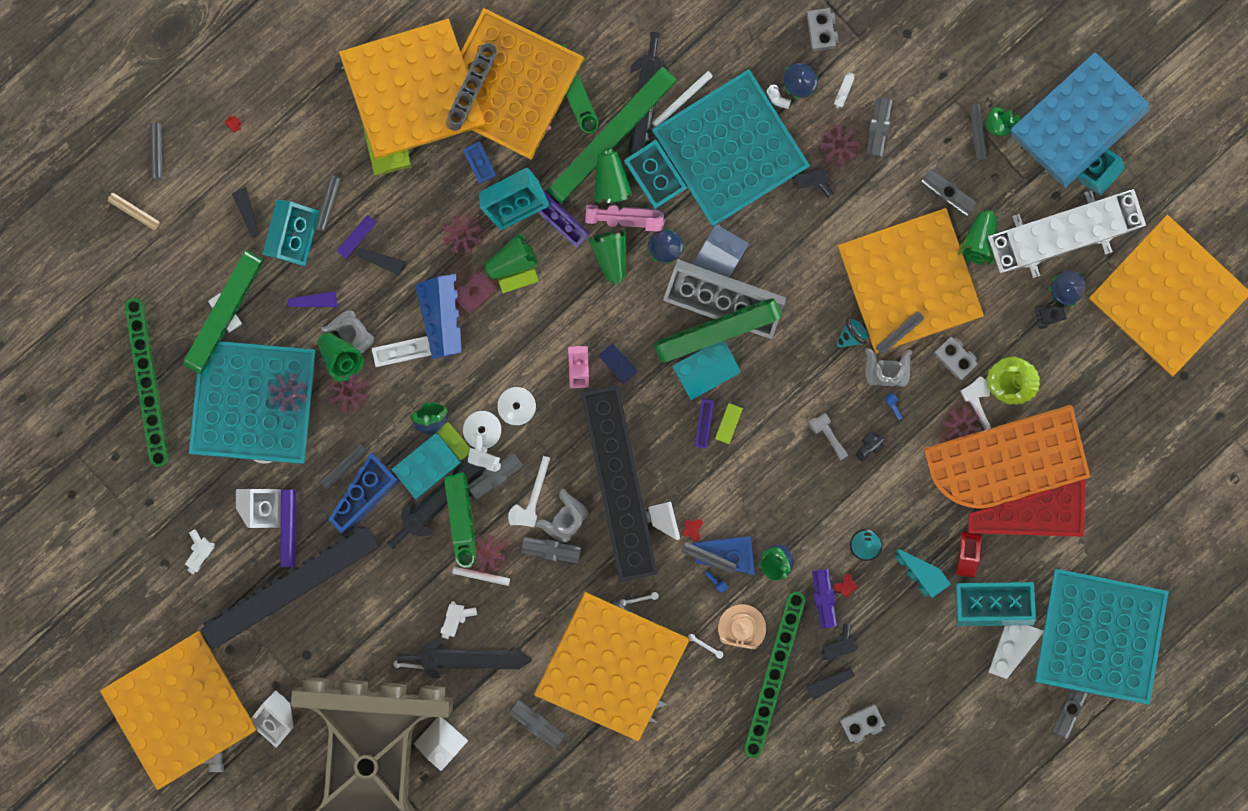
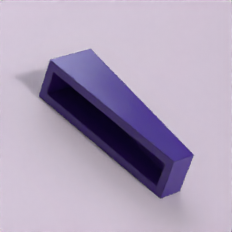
M367 215L338 248L337 252L345 259H348L377 222Z
M334 291L288 299V306L338 308L336 292Z
M702 398L695 447L707 448L714 399Z

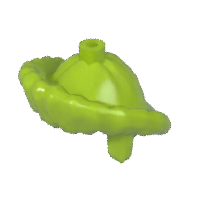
M1015 356L1001 359L998 363L994 364L989 369L986 377L987 387L998 400L1009 405H1018L1031 401L1039 391L1040 377L1037 370L1028 361Z

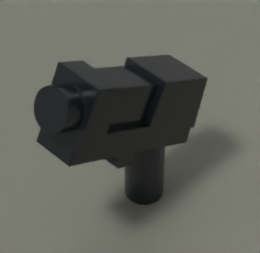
M827 169L797 174L792 178L793 185L797 184L798 189L814 186V190L821 189L828 198L834 194L826 184L830 183Z
M843 624L842 635L836 637L838 642L822 647L824 650L821 653L823 660L827 659L829 661L837 656L846 655L858 649L854 642V636L850 637V624Z

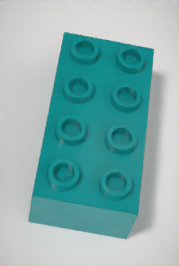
M1034 582L956 583L954 589L956 626L1034 625L1036 621Z

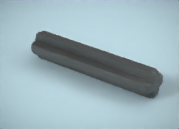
M973 104L970 106L976 160L983 161L987 159L981 106L980 104Z
M156 122L150 124L151 177L153 179H162L161 124Z
M330 176L315 226V229L319 231H325L340 183V178L337 176Z
M919 311L916 312L877 345V351L880 354L888 351L924 320L923 315Z
M360 444L321 480V484L326 489L330 488L367 453V449Z
M684 543L682 547L683 553L730 574H733L736 569L735 563L694 545Z

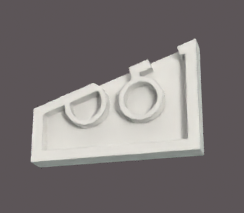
M1029 625L1004 626L988 672L1007 679L1042 635L1043 630Z

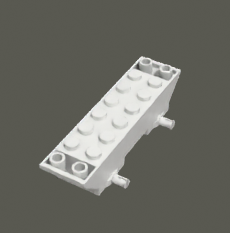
M1134 189L1095 201L1091 190L1084 193L1088 204L1024 225L1020 214L1012 216L1015 228L988 236L999 272L1003 273L1022 267H1030L1032 276L1035 278L1041 276L1037 264L1052 257L1093 244H1102L1105 254L1113 252L1109 243L1111 239L1146 226Z

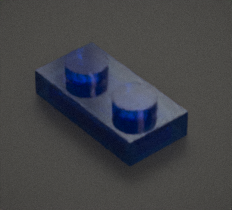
M613 343L599 355L600 359L623 384L638 372Z

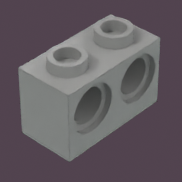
M830 8L807 11L806 16L812 52L834 49L836 43H838L837 31L834 32L833 24H836L835 14L831 13ZM824 16L827 22L823 25L818 24L816 18ZM827 35L830 41L822 43L819 40V36Z
M949 337L933 354L960 381L978 365L975 362L977 358L970 351L966 352L962 348L964 345L957 337L954 339ZM947 345L954 347L955 353L953 356L946 354L945 348ZM961 359H965L968 362L966 370L961 369L958 365Z
M875 704L839 720L848 740L855 743L864 740V736L869 733L875 735L883 731L882 727L885 726ZM870 715L876 716L877 722L875 725L870 726L867 724V718ZM854 723L860 727L856 734H852L849 731L850 725Z

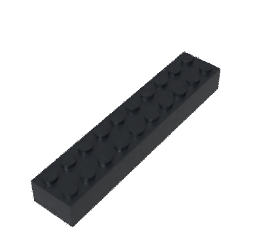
M619 385L583 392L581 396L619 581L623 582L657 575Z
M358 527L352 531L353 535L351 537L344 536L335 542L337 545L333 548L328 546L319 551L320 556L317 558L311 556L302 562L304 566L300 568L295 566L286 572V577H277L269 582L270 587L266 588L264 586L253 592L254 596L252 598H249V596L236 603L238 606L234 609L229 607L220 612L221 617L218 619L212 617L204 622L205 627L201 628V631L212 649L226 643L380 548L381 545L370 527Z

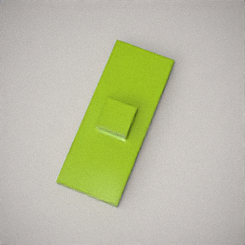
M535 269L498 279L502 293L539 282Z
M728 403L715 438L716 440L730 444L743 408Z
M447 422L437 433L462 461L469 455L470 447L451 424Z

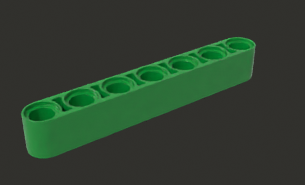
M247 250L243 253L189 350L183 366L198 374L203 373L263 264V258Z
M770 298L655 342L653 346L660 361L665 363L779 320L782 315L775 299Z

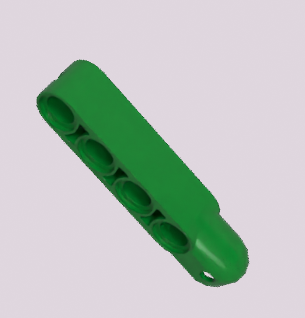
M577 73L566 96L581 130L585 134H593L598 130V119Z
M463 472L455 475H446L445 488L455 559L460 566L469 568L476 562V550L466 474Z

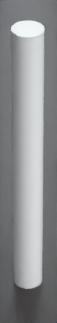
M707 71L652 122L653 125L657 127L708 82L713 75Z

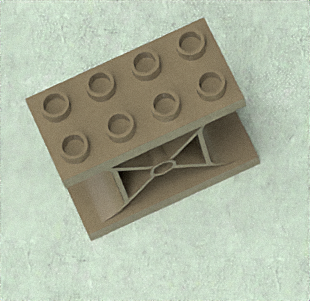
M308 677L307 680H303L302 687L292 691L291 707L308 708L317 712L323 717L329 730L324 799L319 807L308 811H414L408 800L413 729L419 721L425 718H448L453 713L454 697H445L446 687L424 685L420 688L419 695L406 694L407 684L384 683V685H381L380 692L368 691L367 681L345 680V682H342L341 689H329L330 679ZM364 758L372 760L375 766L374 770H369L364 766Z

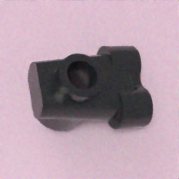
M1044 305L1035 307L1039 329L1048 328L1050 324L1067 320L1065 306L1044 308ZM1054 311L1060 312V316L1058 318L1053 317Z
M874 431L870 432L862 439L865 445L856 453L857 458L863 462L872 452L877 454L884 448L882 445L885 442L884 437L881 434L876 435Z

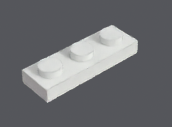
M427 336L372 348L376 367L431 355Z

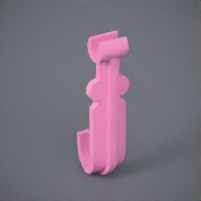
M615 204L610 205L608 209H599L596 205H586L585 223L594 224L597 221H607L610 227H615L619 222L621 226L643 227L645 231H661L665 223L664 214L656 209L622 207L619 210V207Z

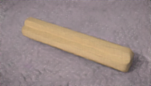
M115 193L109 196L108 202L153 230H156L160 222Z

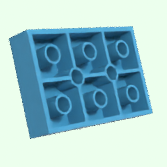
M1095 52L1011 129V134L1044 169L1066 188L1150 111L1149 103Z

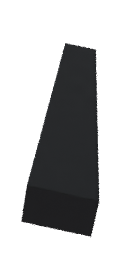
M244 187L233 192L232 195L251 237L254 238L259 235L248 189Z
M358 248L355 254L400 276L406 263L403 260Z
M848 669L805 687L812 699L816 700L855 675L851 669Z

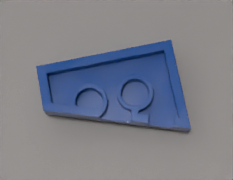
M750 536L693 543L694 546L735 563V571L755 575ZM695 558V563L712 566Z

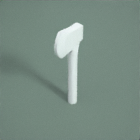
M979 376L972 384L960 390L965 402L968 401L973 406L983 429L987 430L991 426L981 407L979 398L989 397L990 390L987 387V381Z
M543 456L526 510L519 505L511 508L508 515L510 525L535 527L538 518L536 515V504L549 465V457Z

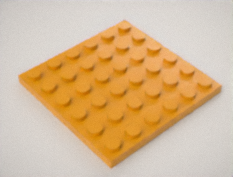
M483 8L460 52L468 73L483 44L491 43L497 50L495 59L476 97L485 126L472 129V131L532 160L585 58ZM482 52L484 56L491 57L489 52ZM475 68L477 73H483L481 68Z
M449 18L339 51L375 159L485 126L477 99H475L463 126L459 130L453 131L446 126L448 113L468 74ZM468 84L467 87L473 90L472 84ZM464 100L459 101L462 106L468 105ZM451 117L453 122H460L459 118Z
M946 208L837 246L875 354L879 353L876 346L918 311L923 315L924 320L891 348L984 317L963 254L958 255L960 246Z
M1167 214L1088 299L1173 377L1248 298V289Z
M584 591L534 695L639 741L689 642V638Z
M200 631L100 690L157 790H160L257 731L256 726Z

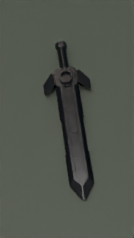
M650 32L651 39L648 55L643 56V58L639 57L631 65L630 73L641 68L637 93L662 67L669 72L664 61L656 57L658 38L660 37L658 32ZM653 108L631 130L628 151L630 156L649 144Z
M467 459L453 472V475L464 472L469 485L485 467L468 463ZM445 482L435 492L431 493L412 513L409 503L402 508L401 520H403L404 528L392 540L387 542L393 550L409 533L417 536H429L434 531V529L424 527V525H427L448 504Z
M432 640L424 647L425 649L421 652V655L397 654V663H421L424 671L432 678H441L435 668L521 669L532 661L529 656L520 650H435L441 640Z

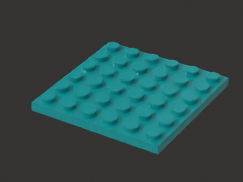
M749 69L652 129V132L712 227L810 167Z
M220 341L203 373H197L189 454L305 464L316 350Z
M1054 569L1035 683L1150 705L1169 591Z

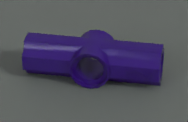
M828 569L812 571L815 590L813 592L816 609H818L820 628L837 626L834 609L835 598L833 589H831Z

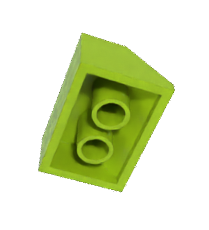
M364 128L375 176L412 167L408 150L375 159Z

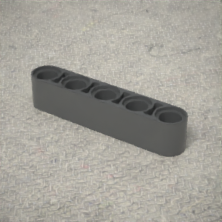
M485 43L480 47L448 113L446 126L450 130L457 131L463 126L497 53L496 47L491 43ZM482 52H489L491 57L484 56ZM475 68H481L483 73H477ZM473 84L476 87V89L471 90L467 87V85ZM464 100L468 105L462 106L459 101ZM451 117L459 118L460 122H453Z

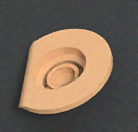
M739 604L730 607L719 620L718 632L720 641L728 645L757 649L766 634L764 617L756 608L750 605Z

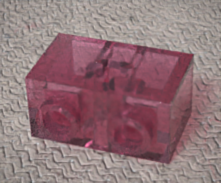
M482 271L479 274L475 272L468 279L470 282L465 287L461 285L457 289L458 298H455V300L469 315L498 290ZM472 287L474 289L479 288L477 291L479 293L478 296H470L472 293L470 289Z

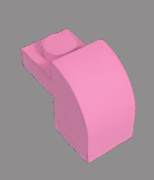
M588 346L568 347L570 388H589Z

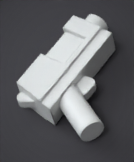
M848 72L845 75L834 102L837 105L836 108H839V106L843 107L855 79V74Z
M481 435L474 436L475 449L470 448L468 463L485 467L490 471H498L501 467L499 463L500 458L486 453L487 448L482 447Z
M196 529L189 532L194 541V544L191 546L194 552L185 563L189 567L187 571L192 574L199 572L201 565L215 548V544L210 543L205 537L201 540Z
M454 601L451 602L444 626L440 632L442 633L441 637L449 639V636L455 637L459 621L464 623L465 617L477 615L476 608L464 609L463 605H457Z

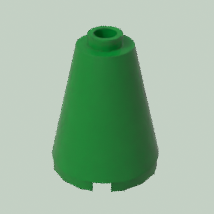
M613 148L602 149L597 157L595 201L601 203V199H606V203H612L628 199L627 195L632 197V190L617 151H613Z
M984 210L977 215L958 249V255L962 253L964 260L978 265H982L983 262H988V265L994 264L995 257L988 236L997 234V216L994 215V212Z
M619 230V234L615 235L614 231L594 235L593 238L589 237V244L607 282L611 281L612 284L622 283V279L626 278L625 230Z
M517 234L484 263L483 271L488 278L491 277L495 280L538 267L536 265L538 264L537 257L531 245L528 246L524 242L527 239L523 234Z
M326 332L318 338L317 345L328 373L334 380L347 381L351 375L359 373L364 362L360 350L331 332Z

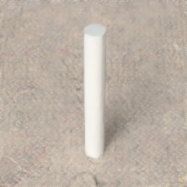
M454 566L452 574L509 586L510 578Z

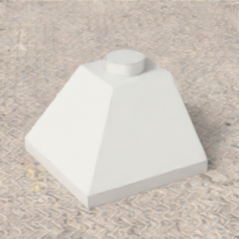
M236 489V509L247 528H281V489Z
M671 502L648 507L649 511L645 512L648 523L652 522L654 527L679 540L680 536Z
M277 691L260 706L251 718L257 731L276 748L294 728L290 703Z
M437 717L414 745L432 764L442 771L468 740L443 717Z

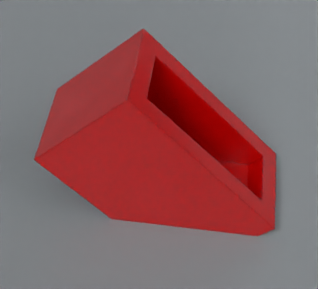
M962 532L956 563V575L975 578L980 561L981 535Z

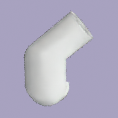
M770 85L767 89V96L771 104L789 109L791 100L781 97L777 85Z

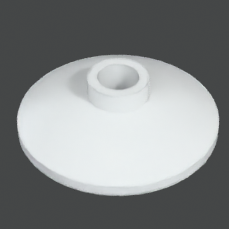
M513 387L507 389L498 400L499 415L505 422L511 425L527 423L531 420L536 410L534 397L524 388ZM515 402H518L520 404V408L518 410H515L513 408V404Z
M477 411L466 419L463 426V434L466 441L475 448L474 436L481 435L482 447L490 448L498 442L501 436V424L492 413ZM480 426L485 427V432L482 434L478 431Z

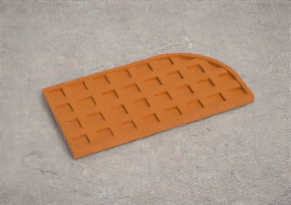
M1072 405L923 448L930 476L938 489L950 500L971 508H990L1091 478Z

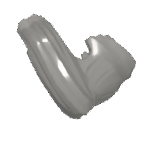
M345 311L327 326L321 327L323 333L337 331L344 341L360 350L361 354L367 351L374 341V337L367 332L365 326L356 318L353 311Z
M866 348L865 374L869 385L879 384L882 386L904 387L908 384L912 350L904 351L901 360L898 362L877 361L875 352L870 348Z
M563 488L559 493V497L565 506L554 517L552 523L546 520H539L535 523L536 528H542L558 542L567 543L571 536L581 527L583 520L588 517L589 513L581 502L569 495Z

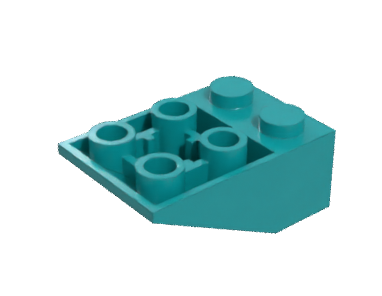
M900 549L894 550L896 553L895 559L900 565L907 567V575L912 581L918 582L919 586L917 588L923 596L933 598L951 585L939 568Z

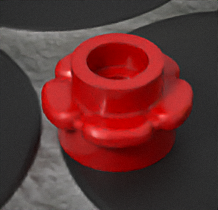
M227 116L228 119L224 122L233 133L237 130L240 131L241 128L239 126L241 122L235 116Z

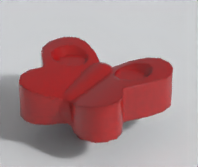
M697 519L693 522L686 520L684 522L685 529L682 532L683 536H690L692 540L699 541L698 529L703 524L702 520Z
M848 573L845 574L843 583L835 584L833 587L835 592L843 594L846 598L850 597L851 592L858 588L853 577Z

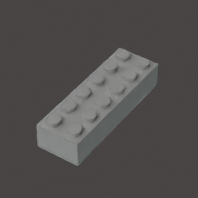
M678 259L663 301L716 319L770 298L775 299L780 313H782L786 298ZM779 320L750 332L772 339Z

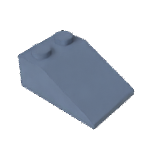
M716 224L694 260L693 265L730 277L749 243Z

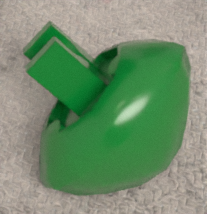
M993 107L986 116L985 128L995 136L1009 135L1013 126L1020 121L1019 115L1013 117L1011 110L1005 112L999 107Z

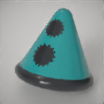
M848 317L837 341V346L842 348L868 344L869 335L864 326L857 319Z
M862 529L852 536L850 550L857 559L870 561L877 558L881 553L882 540L875 531Z

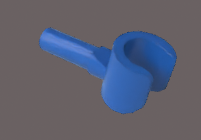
M890 393L886 396L885 402L893 409L897 419L900 420L902 416L895 406L898 398L893 393Z
M708 571L704 573L719 592L729 589L724 580L718 583L717 579Z

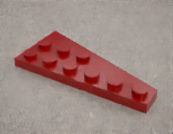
M1085 479L969 513L968 533L1084 537Z

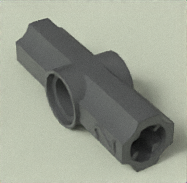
M876 98L873 118L871 117L868 130L869 139L866 155L882 158L885 139L888 136L890 127L889 117L892 100Z
M932 169L921 180L922 184L965 216L976 205V202L960 191L955 184L948 182ZM945 188L953 190L952 197L944 195Z
M515 453L500 462L501 467L498 471L486 470L481 477L468 485L470 492L476 499L492 488L495 489L501 485L510 475L523 467Z
M524 537L521 553L540 556L543 559L553 561L562 560L578 563L581 547L561 544V542Z
M1070 690L1052 732L1068 739L1077 716L1081 713V707L1088 693ZM1069 704H1073L1076 708L1075 713L1072 715L1067 712Z
M520 700L509 712L510 715L525 725L524 727L537 737H541L554 748L565 736L551 725L548 719L537 711L534 712Z

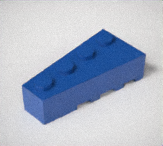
M456 274L439 276L415 285L432 359L462 353L460 328L456 322L459 317V310L455 308V298H458L457 290H454Z
M370 452L366 462L358 471L356 478L350 484L346 494L340 500L328 520L342 534H348L400 481Z

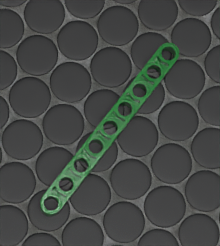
M662 67L548 188L547 192L558 203L562 204L597 167L598 153L604 148L614 149L668 92L677 79Z
M131 298L125 304V312L148 455L153 466L164 467L169 462V452L146 310L142 301ZM137 302L139 310L132 312L131 305ZM137 321L142 323L140 331L134 330V324ZM140 340L145 341V348L143 350L137 349V342ZM142 359H147L149 362L146 369L140 367ZM145 378H150L152 381L149 388L143 386ZM150 396L155 400L152 407L146 405V399ZM153 415L158 419L155 426L149 424V418ZM158 434L161 441L159 444L154 445L152 437ZM158 453L164 456V460L160 464L155 461V456Z
M794 591L788 595L744 745L745 753L751 758L758 757L762 752L805 603L804 596L799 592ZM793 595H799L801 598V602L797 606L791 604L790 600ZM792 613L795 615L796 620L793 624L786 623L785 617L787 614ZM783 632L790 634V640L786 643L780 640V635ZM779 650L785 653V658L782 661H777L774 657L775 653ZM772 669L779 670V678L771 679L769 677L770 671ZM766 688L774 689L773 697L766 698L764 690ZM762 706L769 708V713L765 717L760 716L758 713L759 708ZM756 725L763 726L764 731L761 735L753 733V728ZM752 743L758 745V751L754 754L748 752V746Z

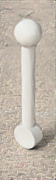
M653 592L651 595L630 600L621 599L619 603L622 606H626V604L638 601L656 600L659 595Z
M694 634L688 635L689 641H694L716 654L717 658L723 657L722 651H717L695 638Z
M397 661L393 663L395 668L424 669L421 665L397 663Z

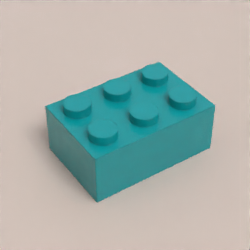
M654 140L623 161L653 209H656L687 189L657 140Z
M435 433L391 470L413 497L418 499L458 467L461 461L438 433Z

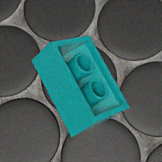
M528 168L479 192L481 210L501 231L549 207V202L538 179Z
M277 199L262 255L306 266L320 211L290 201Z
M725 341L708 346L672 366L690 400L741 373Z

